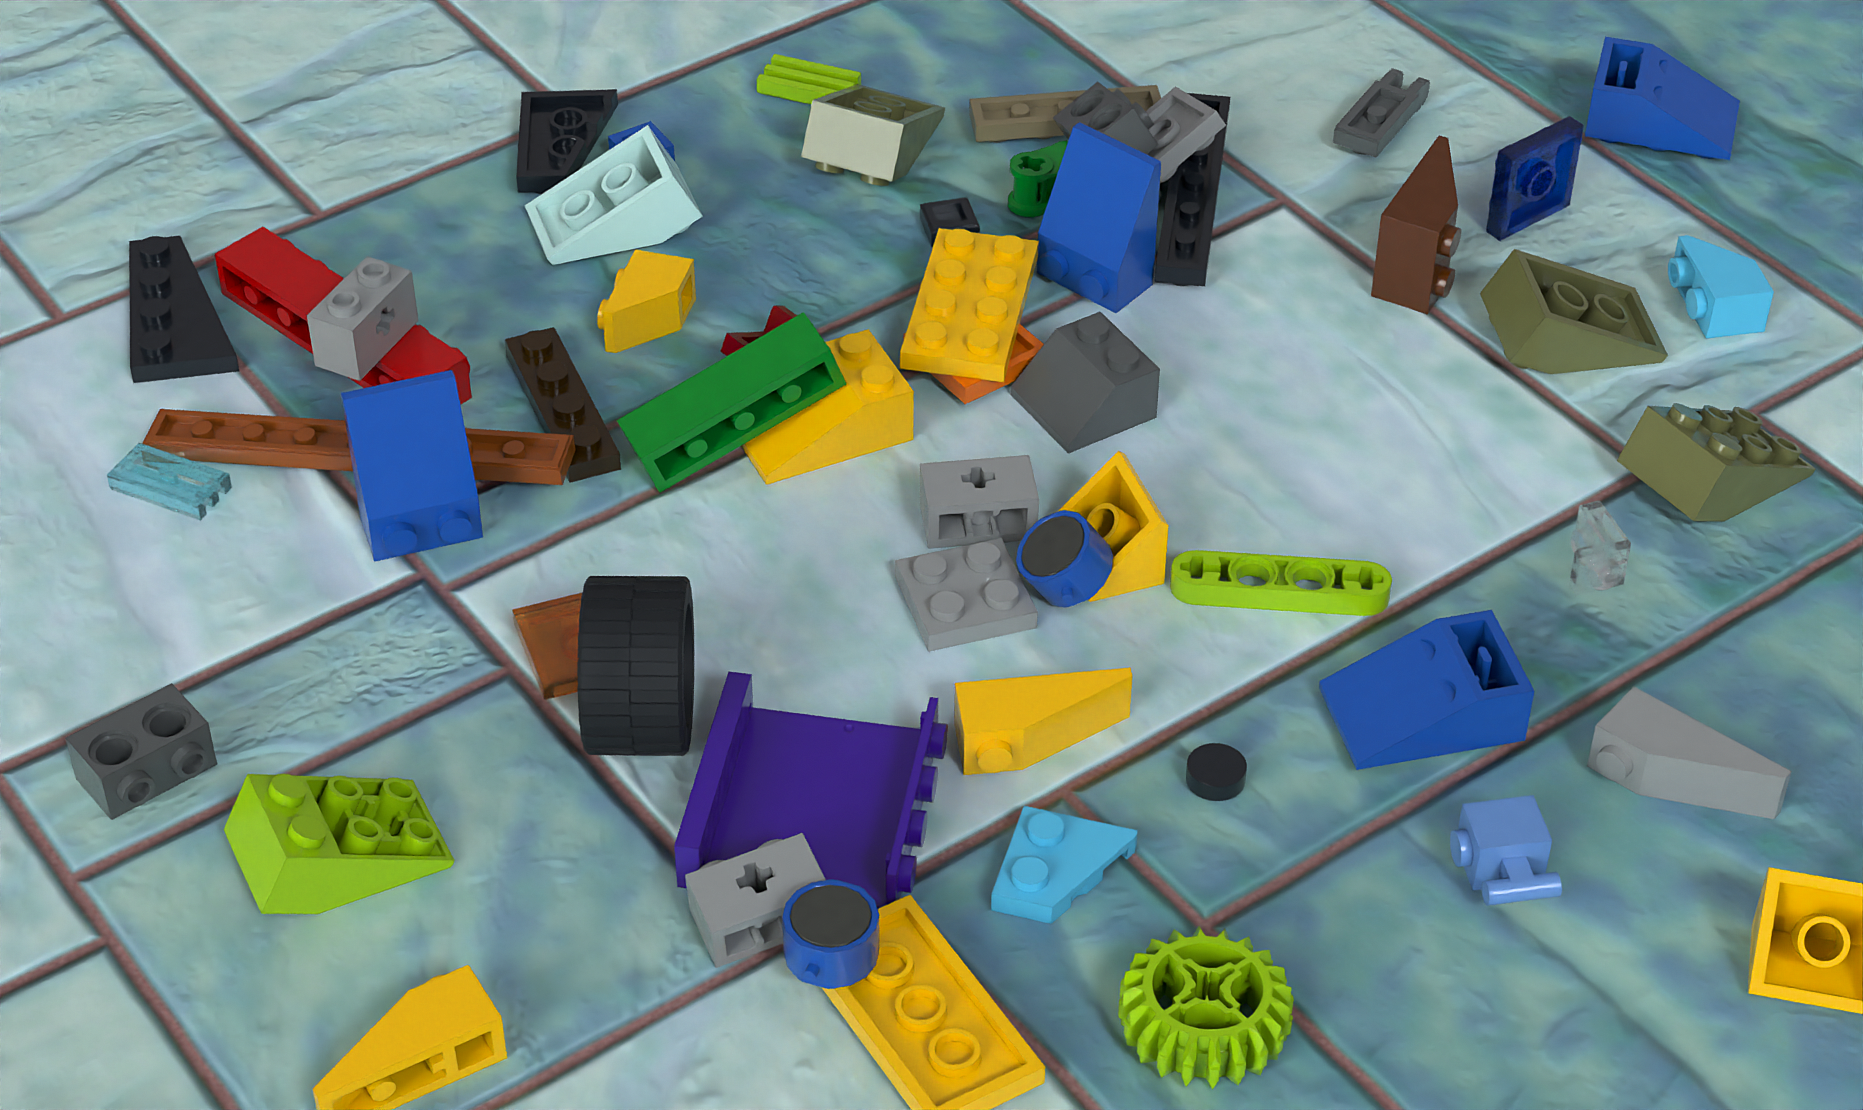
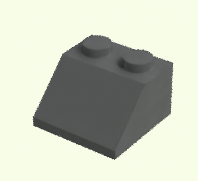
M1097 312L1056 328L1012 384L1010 395L1069 454L1157 418L1160 368L1103 313Z

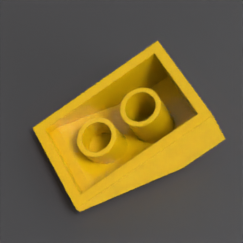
M869 329L826 341L846 385L741 445L766 485L913 440L914 391Z

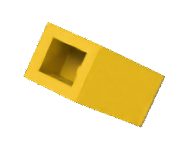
M635 249L625 269L620 268L618 270L614 290L609 299H603L599 306L597 325L599 329L604 330L605 352L618 353L681 330L696 301L694 259Z

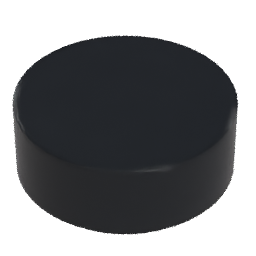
M1220 743L1201 745L1188 756L1186 783L1194 794L1210 801L1232 799L1241 793L1245 786L1246 760L1237 749L1229 745Z

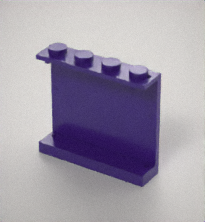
M728 671L674 845L677 887L687 888L685 874L697 871L711 861L727 860L753 851L770 840H783L803 833L825 879L840 880L862 887L875 900L877 909L899 900L902 892L912 893L916 876L917 857L911 856L913 846L923 847L928 815L927 811L921 809L923 802L933 803L938 767L932 766L934 758H944L947 745L948 724L938 723V698H929L926 712L922 711L920 729L754 708L752 674Z

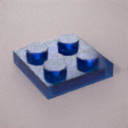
M1568 116L1498 151L1495 161L1492 194L1489 201L1487 233L1501 241L1570 206L1584 128L1583 124Z

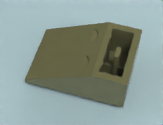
M1674 403L1672 407L1647 406L1617 459L1621 465L1693 521L1725 522L1812 476L1816 468L1800 457L1802 451L1797 445L1783 437L1771 436L1761 428L1762 420L1746 409L1734 407L1732 411L1720 410L1710 405H1704L1702 409L1689 408L1679 403Z

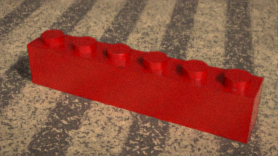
M263 226L215 253L222 294L313 354L307 315L344 278L330 270L322 261L313 259L296 248L289 240L280 238ZM416 324L360 381L348 377L361 387L367 388L453 370L460 405L472 398L469 378L470 364L467 357L458 348L447 345L430 334L425 327Z

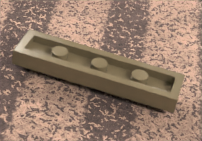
M1157 85L1118 88L1132 104L1137 102L1145 111L1161 99ZM1107 88V89L1110 90L1111 92H1114L1117 88ZM1086 90L969 99V116L976 142L989 141L999 143L1010 139H1049L1054 136H1063L1064 133L1053 117Z

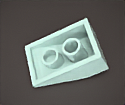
M648 125L525 205L546 257L552 265L661 244L673 235L684 232L693 222L703 217L677 164Z

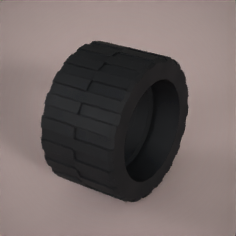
M589 576L584 583L581 597L577 662L578 715L584 751L588 755L684 756L689 751L691 743L694 705V616L690 580L686 576Z

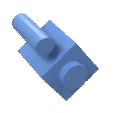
M1534 795L1462 804L1458 830H1452L1450 834L1451 855L1457 867H1464L1472 890L1482 889V896L1486 906L1561 896L1562 884L1559 874L1557 872L1546 873L1552 838Z

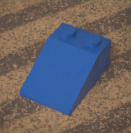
M1080 122L1073 126L1038 231L1037 273L1114 313L1119 312L1153 285L1161 161Z
M453 370L341 393L360 518L374 562L483 538L478 492Z

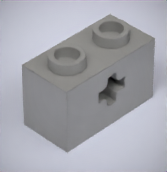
M368 256L307 315L315 366L360 381L418 322L412 271Z
M1029 455L920 463V508L928 549L965 546L1002 538L1003 542L1022 541L1025 533L1038 521L1039 496Z
M803 833L783 840H770L753 851L727 860L711 861L703 865L699 870L685 874L689 909L716 968L783 944L782 916L786 902L800 888L812 882L826 880Z

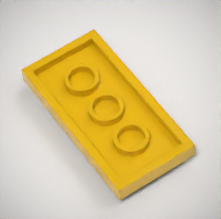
M939 228L900 350V369L1004 382L1038 259L1039 241L1021 239L1013 235L997 236L973 233L965 229L950 230Z
M911 895L878 909L879 955L876 966L867 977L851 986L834 989L822 988L911 1110H990L1045 1083V1065Z

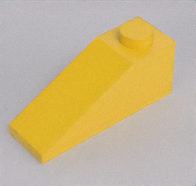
M1131 668L955 683L954 726L963 775L1023 770L1129 718L1132 689Z
M469 964L445 975L435 976L426 983L408 990L313 1088L316 1109L392 1110L507 1059L502 1017Z

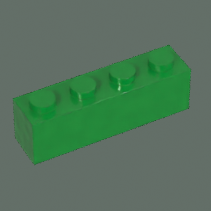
M803 312L618 419L617 422L658 492L661 493L846 385V382L830 348Z

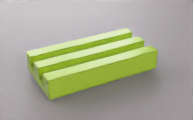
M774 54L771 58V64H767L764 67V74H759L757 77V92L811 105L814 99L856 84L861 85V72Z

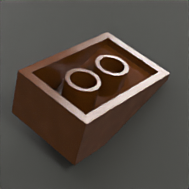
M1440 135L1437 137L1381 214L1371 291L1372 297L1425 314L1429 313L1439 297L1446 298L1452 288L1455 269L1449 267L1450 259L1455 254L1461 238V228L1455 227L1458 200L1449 140L1446 137Z

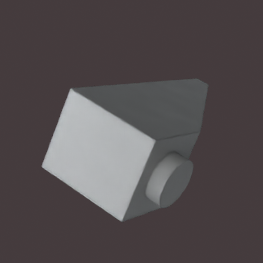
M1634 686L1596 724L1587 767L1638 795L1775 819L1781 812L1792 772Z

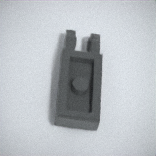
M1391 68L1380 81L1376 80L1336 125L1333 143L1352 149L1358 154L1377 158L1413 114L1421 108V105H1423L1428 97L1430 80L1418 77L1407 90L1401 89L1403 71Z

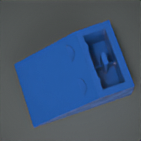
M1605 36L1593 87L1585 136L1598 138L1607 143L1622 142L1647 146L1656 151L1671 150L1695 154L1705 159L1720 158L1730 160L1740 100L1654 44Z
M1492 610L1435 619L1319 681L1321 694L1356 770L1525 741L1535 692Z

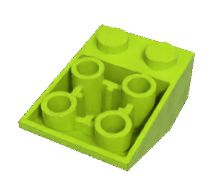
M247 774L223 829L261 914H320L451 868L455 861L414 781L409 779Z

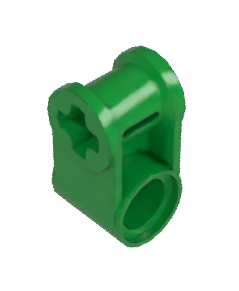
M1067 140L1059 141L1051 146L1031 152H1022L1011 158L1009 171L1014 176L1013 191L1008 195L1007 205L1011 212L1023 217L1044 215L1068 143Z

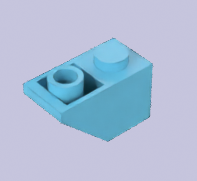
M1689 235L1678 236L1675 255L1673 258H1670L1668 263L1669 281L1672 287L1677 288L1686 303L1689 317L1696 320L1705 338L1765 332L1774 291L1756 261Z

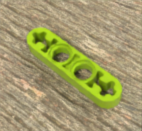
M1204 550L1186 551L1175 557L1171 565L1170 577L1171 593L1176 599L1191 605L1355 616H1373L1383 612L1388 607L1392 585L1390 572L1382 565L1370 561ZM1191 576L1201 577V579L1191 578ZM1245 576H1254L1263 579L1266 583L1261 586H1249L1241 583L1239 579ZM1227 577V581H1220V578ZM1300 580H1312L1320 583L1323 587L1317 590H1307L1298 587L1295 583ZM1334 584L1341 585L1340 589L1334 588ZM1361 587L1369 588V590L1361 589Z

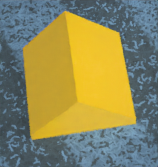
M1118 451L1058 510L1079 513L1110 545L1113 554L1112 571L1101 589L1088 600L1090 602L1162 585L1165 579L1169 525L1127 456Z
M1768 867L1751 928L1748 993L1863 1014V883Z

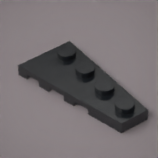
M151 236L143 240L129 241L130 370L133 383L239 372L237 355L181 236Z

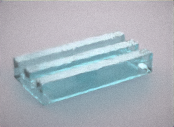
M138 443L107 474L111 490L200 521L207 515L205 506L214 507L220 501L218 492L227 494L232 488L229 473L142 443ZM183 480H186V481H189V482L198 484V485H200V486H197V485H194V484L185 482V481H183Z

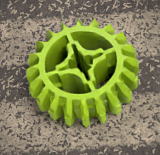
M1198 926L1192 937H1184L1173 929L1167 943L1151 939L1146 953H1135L1134 959L1130 963L1129 971H1125L1124 978L1121 980L1118 1017L1121 1019V1025L1124 1026L1123 1034L1127 1045L1137 1047V1054L1141 1064L1157 1061V1069L1161 1078L1176 1071L1181 1073L1185 1086L1194 1077L1206 1078L1213 1090L1219 1081V1077L1226 1076L1239 1086L1242 1078L1245 1076V1070L1261 1076L1264 1067L1267 1066V1060L1278 1059L1279 1053L1283 1050V1043L1287 1040V1035L1291 1033L1293 1016L1290 1014H1292L1294 998L1291 994L1292 988L1286 986L1284 967L1273 966L1270 950L1253 952L1249 936L1234 942L1229 940L1225 928L1217 937L1205 936L1201 927ZM1164 995L1172 1000V1005L1165 1010L1158 1003ZM1245 1003L1254 1012L1249 1018H1246L1240 1012V1006Z

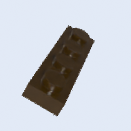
M555 327L530 331L524 335L505 339L506 356L544 432L574 436L576 450L566 475L569 483L621 470L620 453Z

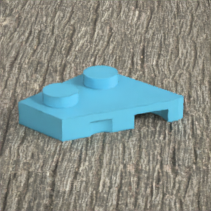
M1024 806L992 891L991 910L1052 924L1071 908V903L1077 896L1087 894L1103 880V870L1120 855L1128 859L1135 853L1138 830Z

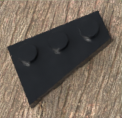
M617 89L521 92L516 173L518 193L535 192L543 194L581 169L618 106Z

